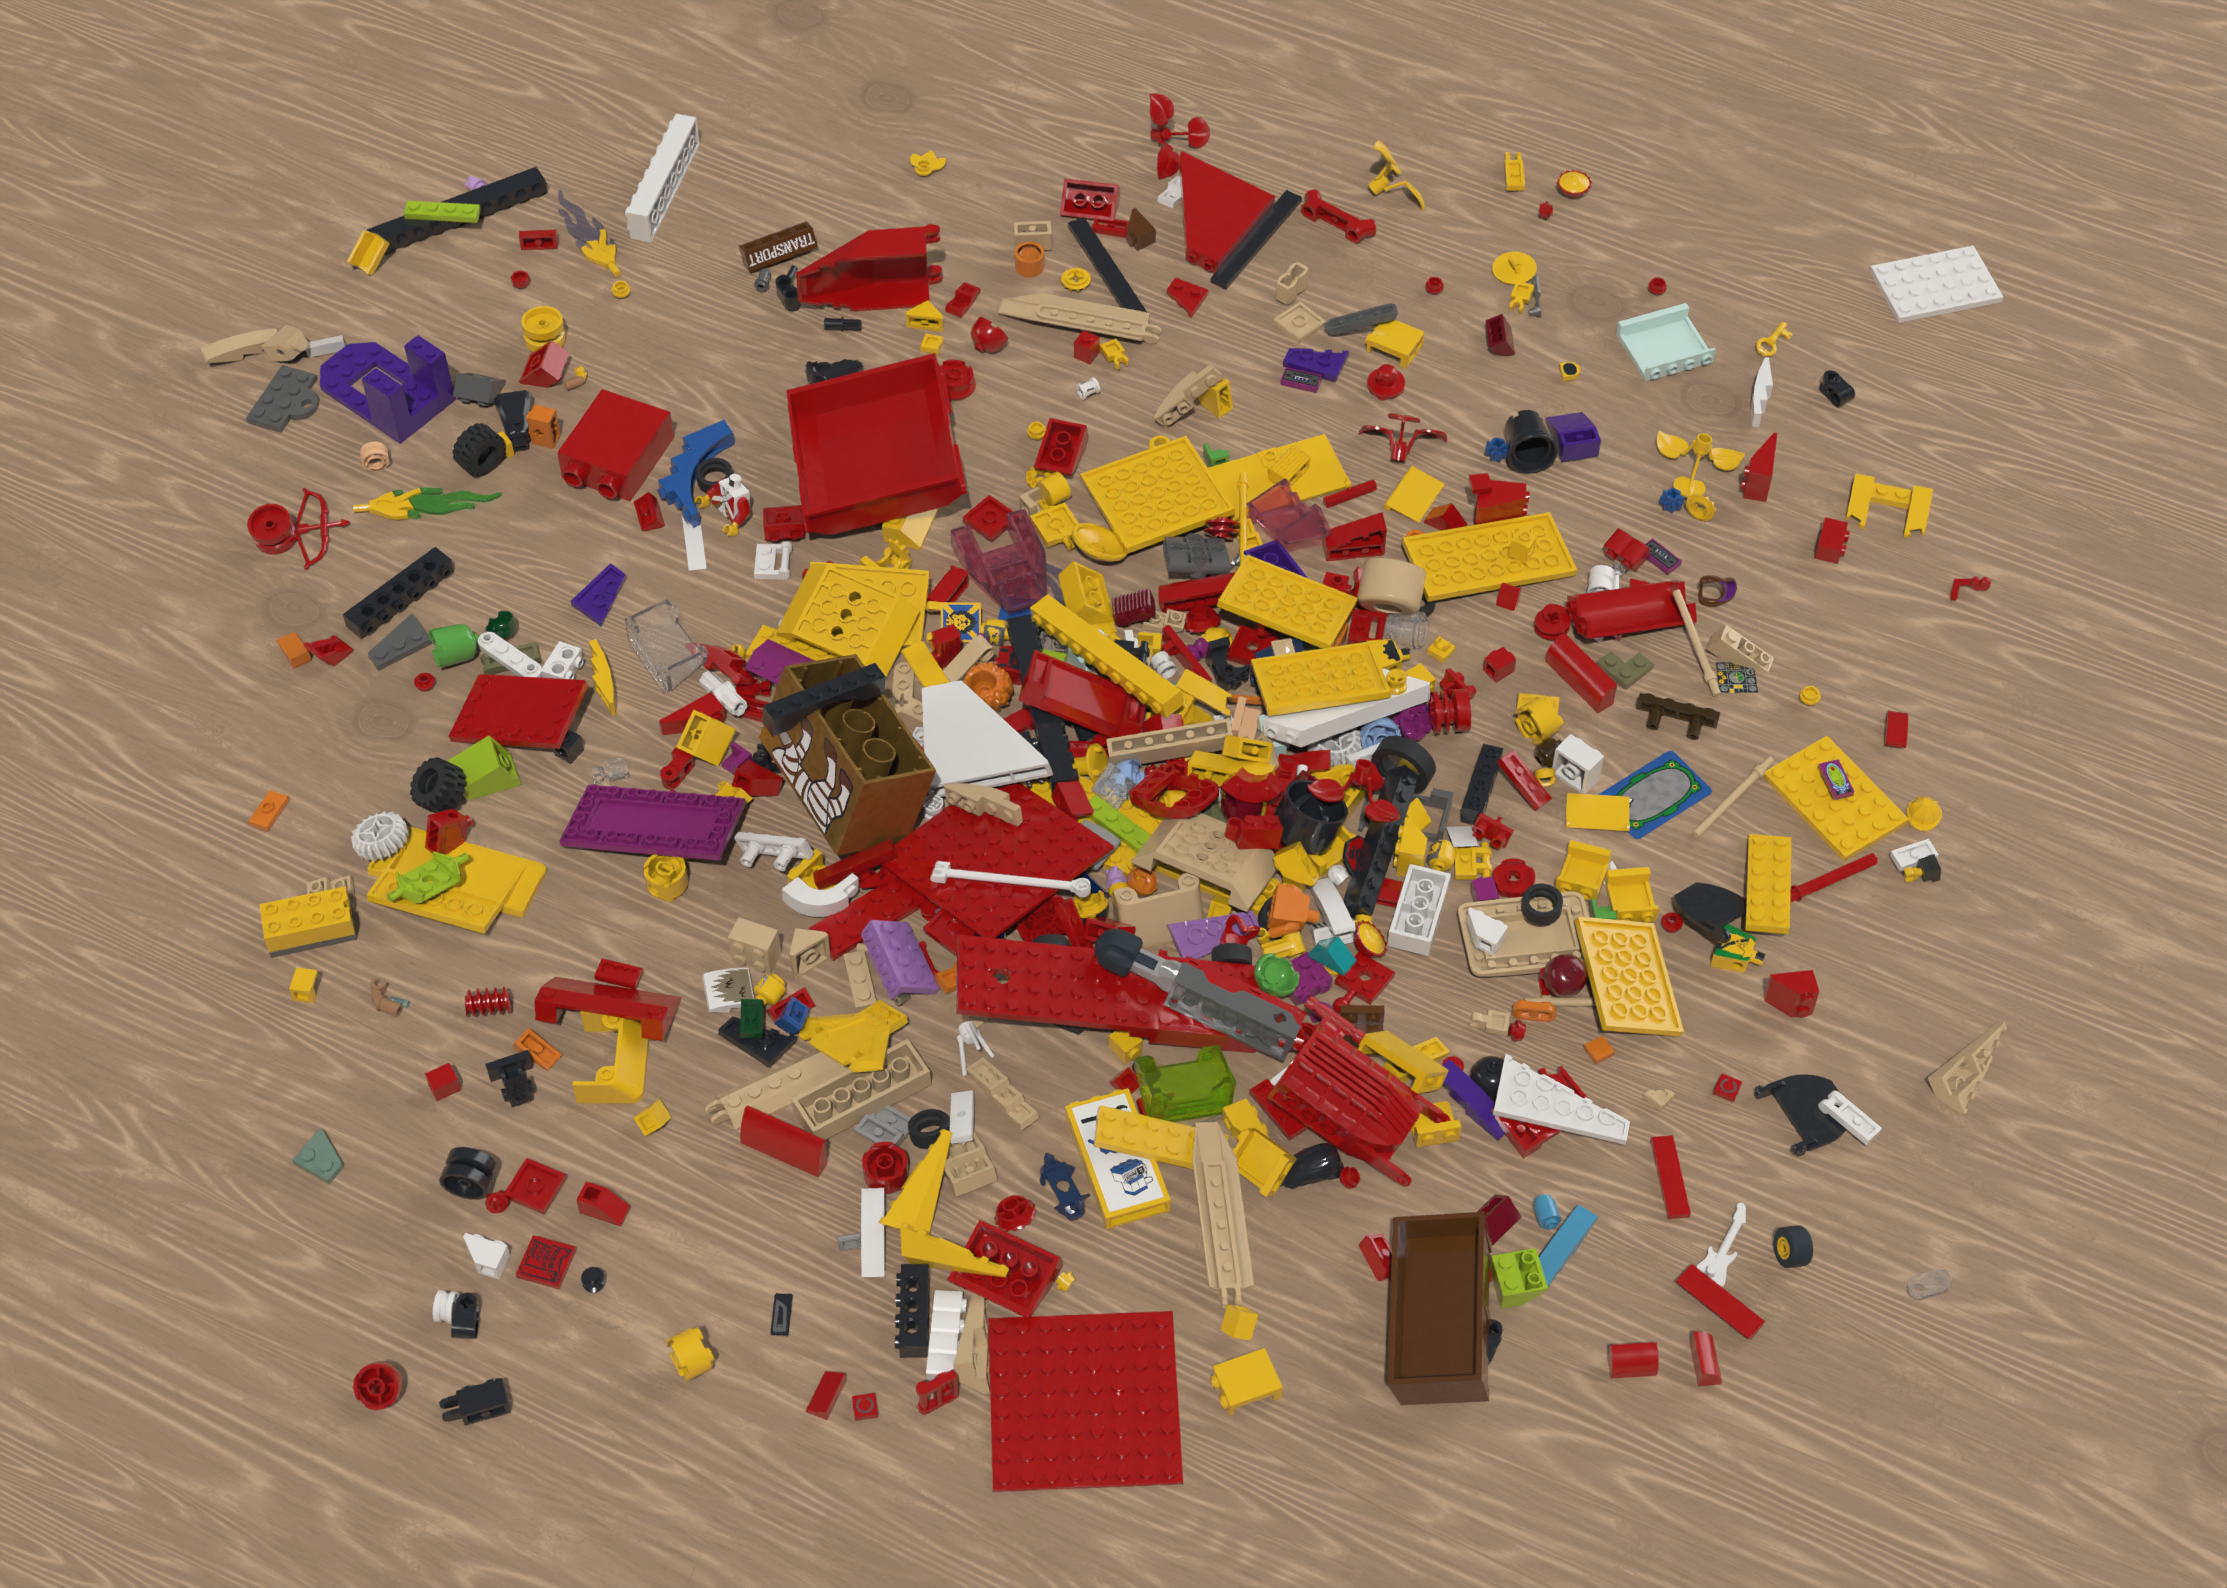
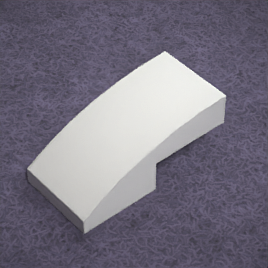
M1176 176L1168 182V188L1158 196L1157 202L1172 209L1181 200L1180 176Z

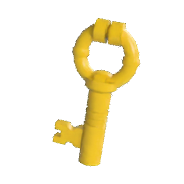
M1781 322L1770 337H1763L1757 340V353L1763 357L1776 354V340L1780 335L1784 336L1787 340L1791 338L1793 334L1787 332V324L1785 322ZM1762 342L1772 347V350L1770 352L1766 349L1764 350L1761 346Z

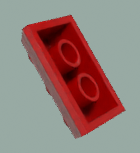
M1064 178L1060 215L1085 217L1088 219L1098 218L1099 220L1108 221L1114 220L1118 209L1121 187L1118 184Z

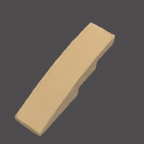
M273 328L238 334L200 348V352L206 363L241 361L245 354L262 353L263 348L261 346L273 337L277 330Z
M984 1057L966 1068V1072L979 1088L1021 1130L1039 1119L1038 1112L1024 1101V1097L1019 1091L1010 1085L1008 1077Z

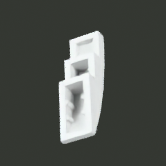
M1769 357L1764 358L1755 382L1750 411L1751 427H1759L1762 413H1765L1767 400L1771 396L1773 382Z
M1329 877L1319 879L1315 885L1309 886V890L1315 896L1316 905L1322 912L1323 921L1334 935L1355 930L1350 914Z
M884 1188L861 1189L862 1278H885V1226L879 1223L881 1217H885Z

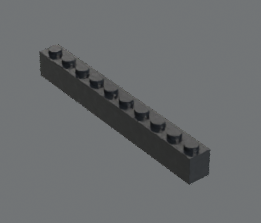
M536 166L442 202L480 205L479 218L548 192L546 181ZM404 216L371 227L367 231L378 234L390 243L384 253L386 254L469 222L405 219Z
M1030 614L1006 619L1007 633L1021 684H1023L1033 651L1041 652L1040 650L1042 649L1041 639L1036 637L1038 633L1037 624L1032 622ZM1028 706L1040 753L1048 760L1053 772V776L1047 777L1052 794L1057 783L1078 781L1077 768L1073 769L1072 766L1074 764L1072 751L1068 752L1067 747H1070L1068 735L1063 734V731H1065L1063 718L1059 719V716L1034 706Z

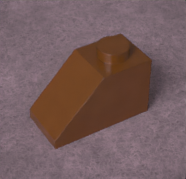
M1133 208L1127 227L1126 239L1130 246L1139 251L1156 243V229L1136 208Z

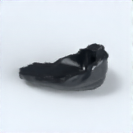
M847 359L832 364L808 361L805 365L806 378L809 384L857 373L863 369V365L859 360Z
M1321 1143L1293 1154L1297 1160L1281 1186L1295 1189L1307 1184L1338 1179L1341 1169L1345 1167L1338 1150L1330 1143Z

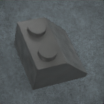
M456 373L453 396L460 397L459 401L471 402V400H475L478 405L489 406V403H494V398L501 393L506 380L475 373Z

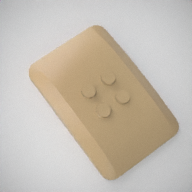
M1574 891L1561 892L1563 907L1560 917L1556 922L1543 926L1533 924L1524 917L1521 910L1523 897L1462 904L1458 909V918L1472 973L1477 976L1540 973V969L1544 968L1549 960L1561 954L1577 956L1586 966L1575 925L1577 917H1589L1583 895ZM1535 897L1529 903L1532 908L1540 912H1549L1555 907L1551 900L1544 897ZM1470 907L1482 911L1485 915L1495 920H1500L1508 926L1506 939L1495 956L1474 946L1466 923Z

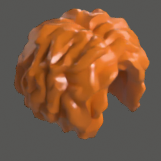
M992 661L983 664L979 663L971 667L964 678V683L994 711H1000L1001 707L1009 704L1008 699L1013 693L1011 677L1004 669L993 664Z

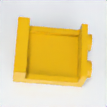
M1395 319L1390 322L1378 323L1375 325L1372 334L1369 333L1366 337V352L1370 353L1373 348H1377L1401 358L1400 366L1407 369L1424 345L1425 332Z
M1342 825L1333 845L1328 851L1321 854H1308L1320 878L1328 873L1331 866L1341 865L1345 862L1343 859L1345 842L1356 835L1350 833L1344 825Z
M1570 840L1566 860L1560 876H1557L1556 889L1560 893L1578 892L1583 895L1585 900L1596 899L1597 902L1611 863V850Z
M1649 867L1607 870L1604 882L1611 911H1616L1617 920L1644 923L1657 920L1659 906L1654 904L1649 884L1651 875Z
M1256 1128L1243 1130L1238 1136V1144L1232 1149L1237 1158L1238 1172L1260 1188L1259 1192L1265 1197L1274 1196L1297 1158Z
M1265 1348L1213 1366V1372L1210 1376L1211 1384L1214 1389H1218L1221 1407L1223 1410L1227 1409L1229 1416L1234 1414L1236 1408L1271 1396L1273 1401L1282 1398L1283 1387Z

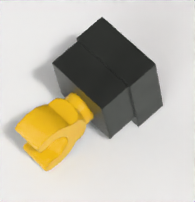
M1935 854L1918 859L1917 868L1909 867L1904 869L1905 875H1903L1906 883L1912 882L1922 876L1924 882L1929 880L1936 882L1940 880L1941 867Z

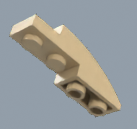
M1212 364L1208 365L1198 374L1194 370L1191 371L1164 399L1154 416L1155 420L1167 428L1196 406L1194 403L1196 398L1223 379L1221 372Z
M953 783L944 786L946 801L951 805H956L977 816H980L985 811L989 815H994L1016 826L1023 822L1021 807L1010 802L1009 794L987 786L966 783Z

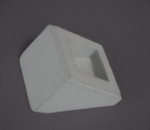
M860 1233L837 1236L839 1251L861 1248Z

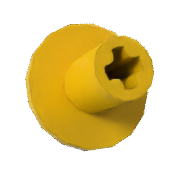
M1098 743L1091 744L1086 756L1074 758V764H1072L1073 769L1077 768L1078 775H1089L1095 784L1099 783L1111 766L1108 765L1105 750Z

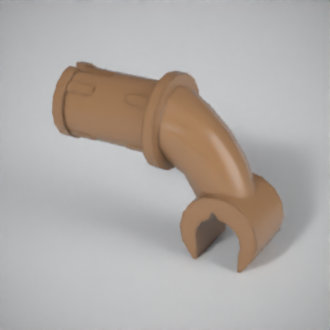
M377 977L371 980V999L376 1006V1010H382L398 1017L402 1011L403 1004L386 998L384 995L386 992L385 980L380 986H377Z

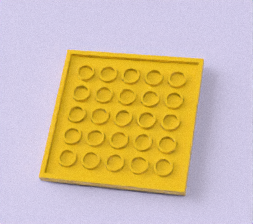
M1187 436L1080 474L1082 483L1127 554L1165 540L1164 537H1174L1204 526L1207 520H1215L1217 517L1226 518L1235 514V508Z

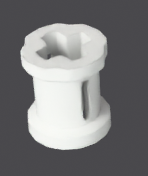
M1091 377L1089 381L1083 384H1076L1075 387L1081 400H1085L1087 396L1093 393H1100V385L1094 377Z

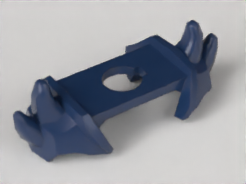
M1046 1152L1044 1155V1165L1040 1169V1184L1045 1186L1047 1179L1059 1201V1205L1054 1207L1058 1213L1070 1221L1078 1220L1085 1214L1084 1200L1091 1195L1089 1193L1081 1196L1071 1178L1075 1171V1166L1055 1160L1054 1155ZM1059 1181H1066L1070 1187L1067 1192L1058 1189L1056 1184Z

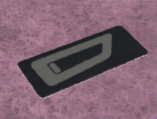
M775 1294L771 1336L789 1335L793 1294Z

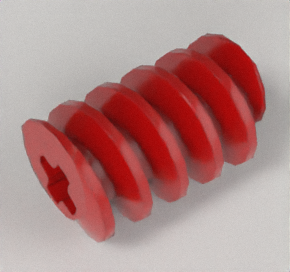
M503 986L501 993L498 992L497 987H494L492 994H490L488 988H485L482 995L479 989H476L475 995H472L471 990L468 989L465 996L467 1017H469L470 1011L474 1017H477L479 1010L482 1016H486L488 1010L491 1015H495L496 1009L499 1014H504L505 1008L509 1014L512 1013L511 994L507 992L505 986Z

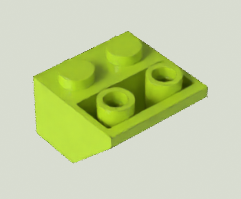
M1536 1248L1491 1256L1492 1281L1501 1309L1524 1305L1548 1290Z

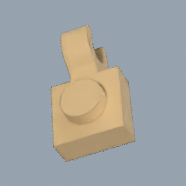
M1488 1010L1487 1015L1473 1012L1470 1027L1475 1029L1486 1027L1485 1033L1507 1036L1510 1013Z

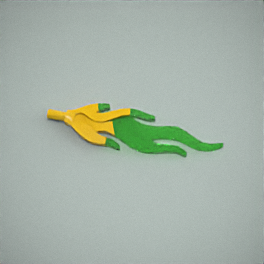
M424 487L407 493H403V490L400 489L370 500L368 504L353 505L354 513L370 511V514H376L392 520L421 518L419 512L431 515H444L463 509H475L474 503L470 502L449 503L457 501L489 502L501 497L502 493L481 495L461 490L440 495L443 494L442 488Z

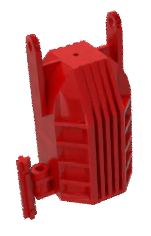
M1311 995L1304 1006L1311 1011H1316L1315 1014L1321 1017L1322 1020L1289 1064L1267 1098L1350 1156L1365 1160L1390 1179L1398 1182V1184L1404 1187L1409 1186L1412 1178L1389 1160L1415 1125L1420 1113L1435 1123L1451 1121V1118L1430 1101L1411 1090L1410 1087L1401 1082L1391 1072L1343 1039L1345 1035L1347 1037L1351 1036V1039L1359 1044L1366 1033L1359 1028L1355 1029V1025L1325 1004H1320L1319 1000Z

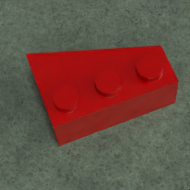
M1383 512L1324 530L1322 546L1326 562L1384 556L1387 528Z

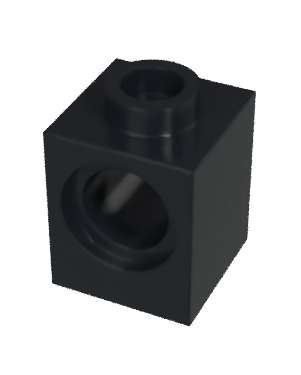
M568 729L560 749H553L555 756L572 764L584 751L581 736Z

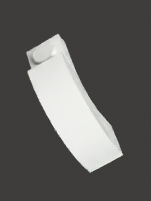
M852 873L838 885L827 890L813 889L797 877L782 888V901L801 914L812 917H826L840 912L849 906V898L853 897L858 891V877Z

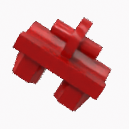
M1451 668L1445 670V676L1439 683L1448 697H1450L1453 689H1467L1470 699L1474 698L1477 692L1473 685L1467 686L1464 683L1465 679L1461 672L1455 673Z
M1483 813L1479 814L1472 829L1474 837L1478 839L1485 837L1491 840V845L1496 849L1506 848L1514 830L1501 823L1502 817L1498 816L1494 820Z

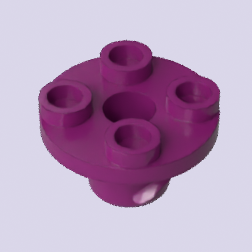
M1425 702L1397 712L1393 717V721L1397 724L1403 735L1413 741L1422 740L1426 733L1431 731L1432 725L1429 721Z

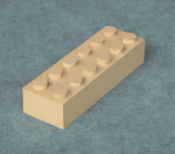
M906 1039L887 1049L883 1070L853 1073L848 1069L792 1098L793 1113L806 1132L826 1140L859 1123L866 1113L870 1115L875 1112L878 1113L884 1110V1107L891 1106L930 1086V1070L910 1041Z

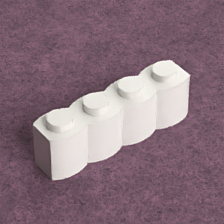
M935 1290L926 1368L927 1381L933 1380L941 1372H948L952 1369L955 1372L953 1364L960 1342V1333L962 1334L965 1320L961 1318L962 1313L967 1312V1299H963V1291Z

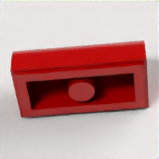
M557 229L519 231L521 250L558 249Z

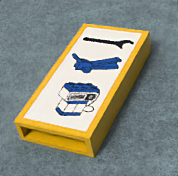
M1129 1088L1115 1090L1103 1096H1093L1081 1102L1075 1101L1065 1106V1118L1106 1229L1171 1211V1199L1155 1160L1094 1147L1097 1110L1100 1105L1138 1114Z

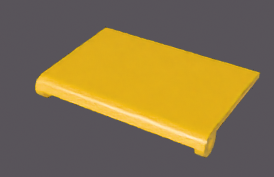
M1410 466L1383 507L1386 510L1393 509L1419 523L1445 486V483Z
M1567 793L1566 828L1629 831L1630 797Z

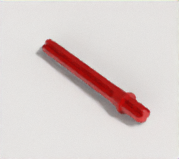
M1870 853L1801 885L1791 886L1790 903L1794 901L1799 902L1809 894L1878 863L1877 856L1874 853Z

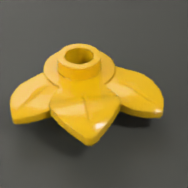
M930 150L922 156L912 154L910 163L915 167V172L918 175L927 176L933 171L942 169L946 164V158L936 159L934 152Z

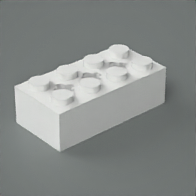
M1409 864L1389 930L1387 946L1425 956L1430 955L1448 894L1451 874Z

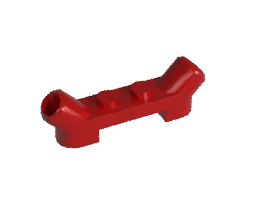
M1316 189L1305 193V203L1301 206V212L1311 221L1316 222L1319 218L1344 231L1345 239L1353 243H1359L1363 238L1376 235V222L1374 219L1360 220L1322 200L1320 191Z

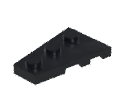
M734 1016L718 1029V1035L768 1068L797 1042V1036L791 1034L789 1036L779 1034V1030L772 1028L770 1030L762 1028V1039L740 1038V1018Z

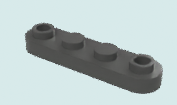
M1389 303L1332 318L1325 323L1324 327L1328 335L1337 336L1340 333L1356 331L1359 328L1393 321L1398 315V310L1395 304Z

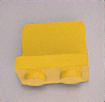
M815 849L811 859H803L797 867H793L787 875L788 884L799 877L809 887L819 890L815 885L813 872L826 867L823 865L822 852ZM838 882V883H836V884H834V885H831V886H829V887H827V888H825V889H822V890L831 889V888L835 887L836 885H838L840 882Z
M1443 1101L1432 1104L1444 1111L1451 1118V1121L1435 1123L1420 1113L1418 1120L1411 1129L1416 1148L1460 1140L1461 1123L1460 1120H1454L1449 1102Z

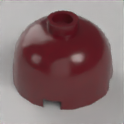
M1225 792V795L1222 794L1221 810L1227 820L1231 817L1244 820L1247 815L1260 816L1263 802L1248 803L1232 797L1227 792Z
M1561 954L1552 958L1545 965L1543 971V979L1547 990L1560 998L1572 997L1580 993L1586 985L1588 978L1587 968L1583 961L1571 954Z

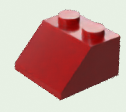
M553 340L549 341L529 355L519 383L545 388L550 387L554 383H559L562 379L561 373L568 363L569 352Z
M1806 970L1770 974L1764 994V1001L1789 1017L1804 1018L1812 1015L1820 992L1814 971Z

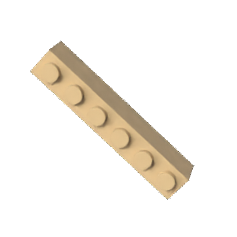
M1230 718L1106 740L1110 763L1116 766L1119 762L1135 758L1141 764L1191 756L1195 750L1203 752L1223 750L1225 736H1233Z

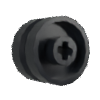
M455 1147L451 1149L445 1162L446 1166L442 1170L439 1179L440 1185L449 1193L464 1199L480 1200L485 1198L491 1185L490 1180H492L497 1168L496 1162L491 1156L474 1148Z

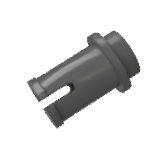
M761 269L758 279L754 282L756 290L764 292L769 287L768 281L771 277V272L768 269Z

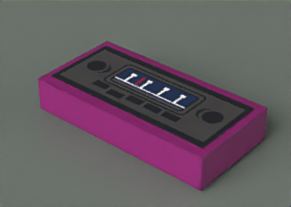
M1285 367L1280 385L1317 393L1322 375Z
M1653 538L1645 544L1649 547L1651 553L1647 560L1665 574L1669 575L1681 566L1682 560Z

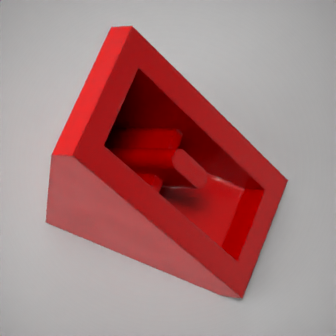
M1453 503L1434 507L1424 519L1425 524L1440 531L1466 527L1468 525Z
M1172 713L1169 717L1165 718L1161 714H1155L1143 722V733L1184 726L1182 715Z

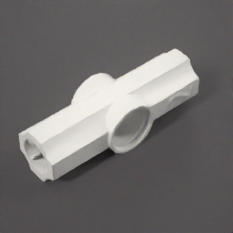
M706 671L702 674L699 682L708 693L712 692L732 715L739 717L744 714L745 709L748 707L747 703L736 693L731 682H724L714 672Z

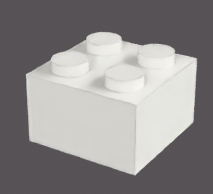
M1570 734L1555 749L1552 768L1555 769L1557 778L1581 794H1586L1600 779L1604 756L1598 750L1585 744L1580 738Z

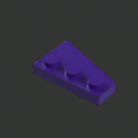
M1289 348L1283 360V366L1320 374L1322 378L1336 382L1349 357V351L1342 350V353H1332V350L1314 352L1313 349Z
M610 563L571 600V605L602 627L626 579V574Z

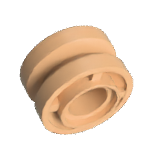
M369 442L361 447V462L366 470L372 472L381 471L389 465L388 450L385 444Z

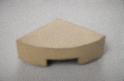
M1667 1089L1649 1090L1644 1094L1643 1098L1661 1111L1674 1098L1675 1093Z

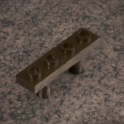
M1640 693L1636 707L1637 710L1650 713L1647 728L1651 730H1658L1662 716L1690 722L1687 737L1691 740L1699 739L1702 725L1716 729L1720 712L1712 708H1701L1691 703L1684 704L1676 702L1671 698H1659L1650 693Z

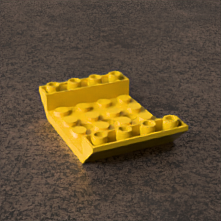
M811 564L776 634L793 642L798 638L839 657L857 654L864 666L876 663L887 678L920 610L900 595L828 564ZM854 594L861 597L857 603L850 601V597ZM844 612H850L852 617L849 620H843L841 615ZM835 629H841L843 634L840 637H834L832 632Z

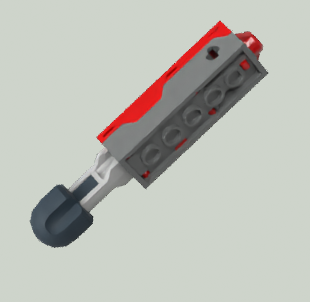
M1117 928L1106 930L1096 940L1094 947L1095 956L1098 963L1105 969L1121 977L1127 976L1132 971L1155 982L1160 989L1168 992L1164 1003L1165 1006L1284 1062L1289 1050L1300 1051L1308 1038L1301 1026L1307 1012L1280 1000L1278 997L1271 996L1257 987H1252L1238 978L1231 977L1217 968H1212L1198 959L1187 955L1183 963L1176 960L1163 959L1142 949L1143 941L1140 937Z

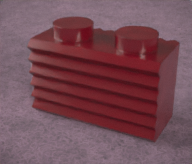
M1148 588L1112 598V615L1118 627L1156 617L1155 600Z

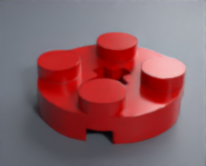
M1505 859L1493 871L1497 892L1502 897H1523L1528 887L1535 884L1536 875L1534 869L1531 866H1527L1525 861L1521 859ZM1511 875H1515V877L1519 880H1510Z

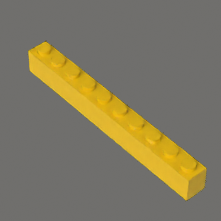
M1047 594L1030 607L1032 622H1036L1037 626L1042 627L1048 635H1053L1062 645L1068 646L1074 654H1079L1089 665H1094L1101 674L1109 676L1115 684H1120L1127 693L1135 695L1141 703H1146L1156 714H1161L1167 718L1184 705L1182 691L1050 595Z

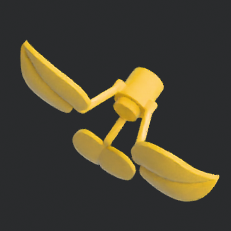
M1378 140L1375 142L1373 149L1380 151L1387 164L1368 186L1375 195H1378L1384 189L1387 192L1392 188L1405 185L1416 196L1423 211L1425 208L1423 197L1410 182L1402 181L1388 186L1390 181L1386 176L1392 170L1397 175H1400L1401 171L1388 148L1382 141Z
M1661 431L1658 432L1656 439L1657 448L1660 453L1672 459H1677L1680 455L1685 456L1693 448L1697 459L1691 479L1682 476L1676 478L1673 483V488L1681 491L1680 496H1684L1687 499L1694 493L1697 495L1700 493L1704 495L1705 493L1704 483L1694 480L1701 457L1708 454L1709 459L1713 460L1714 466L1722 470L1731 471L1739 466L1745 453L1724 448L1712 449V437L1705 433L1699 434L1690 446H1688L1684 439L1665 434Z

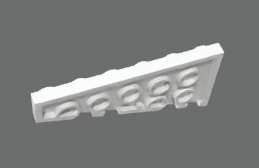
M1505 1054L1493 1115L1626 1144L1630 1125L1629 1120L1607 1108L1602 1109L1592 1103V1100L1576 1095L1574 1090L1544 1074L1540 1075L1530 1069V1066L1524 1063L1520 1064L1512 1060L1513 1057Z

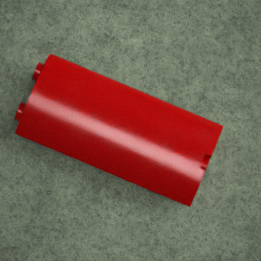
M1673 580L1567 596V612L1571 614L1578 634L1587 639L1684 625L1685 623L1673 595V591L1678 589L1682 593L1693 623H1697L1696 603L1686 601L1685 581Z

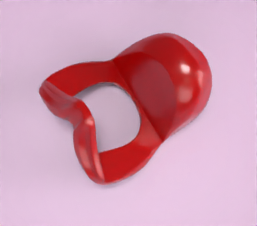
M1233 914L1226 920L1219 945L1225 943L1247 945L1249 940L1258 935L1260 927L1256 925L1246 926L1241 917ZM1237 922L1241 931L1249 934L1239 935L1235 933L1232 929L1233 924Z

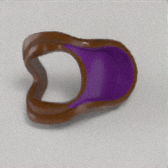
M1714 575L1702 576L1699 581V602L1704 606L1715 607L1732 600L1737 591L1735 579L1731 577L1723 579ZM1719 583L1723 590L1721 597L1718 599L1703 597V584Z

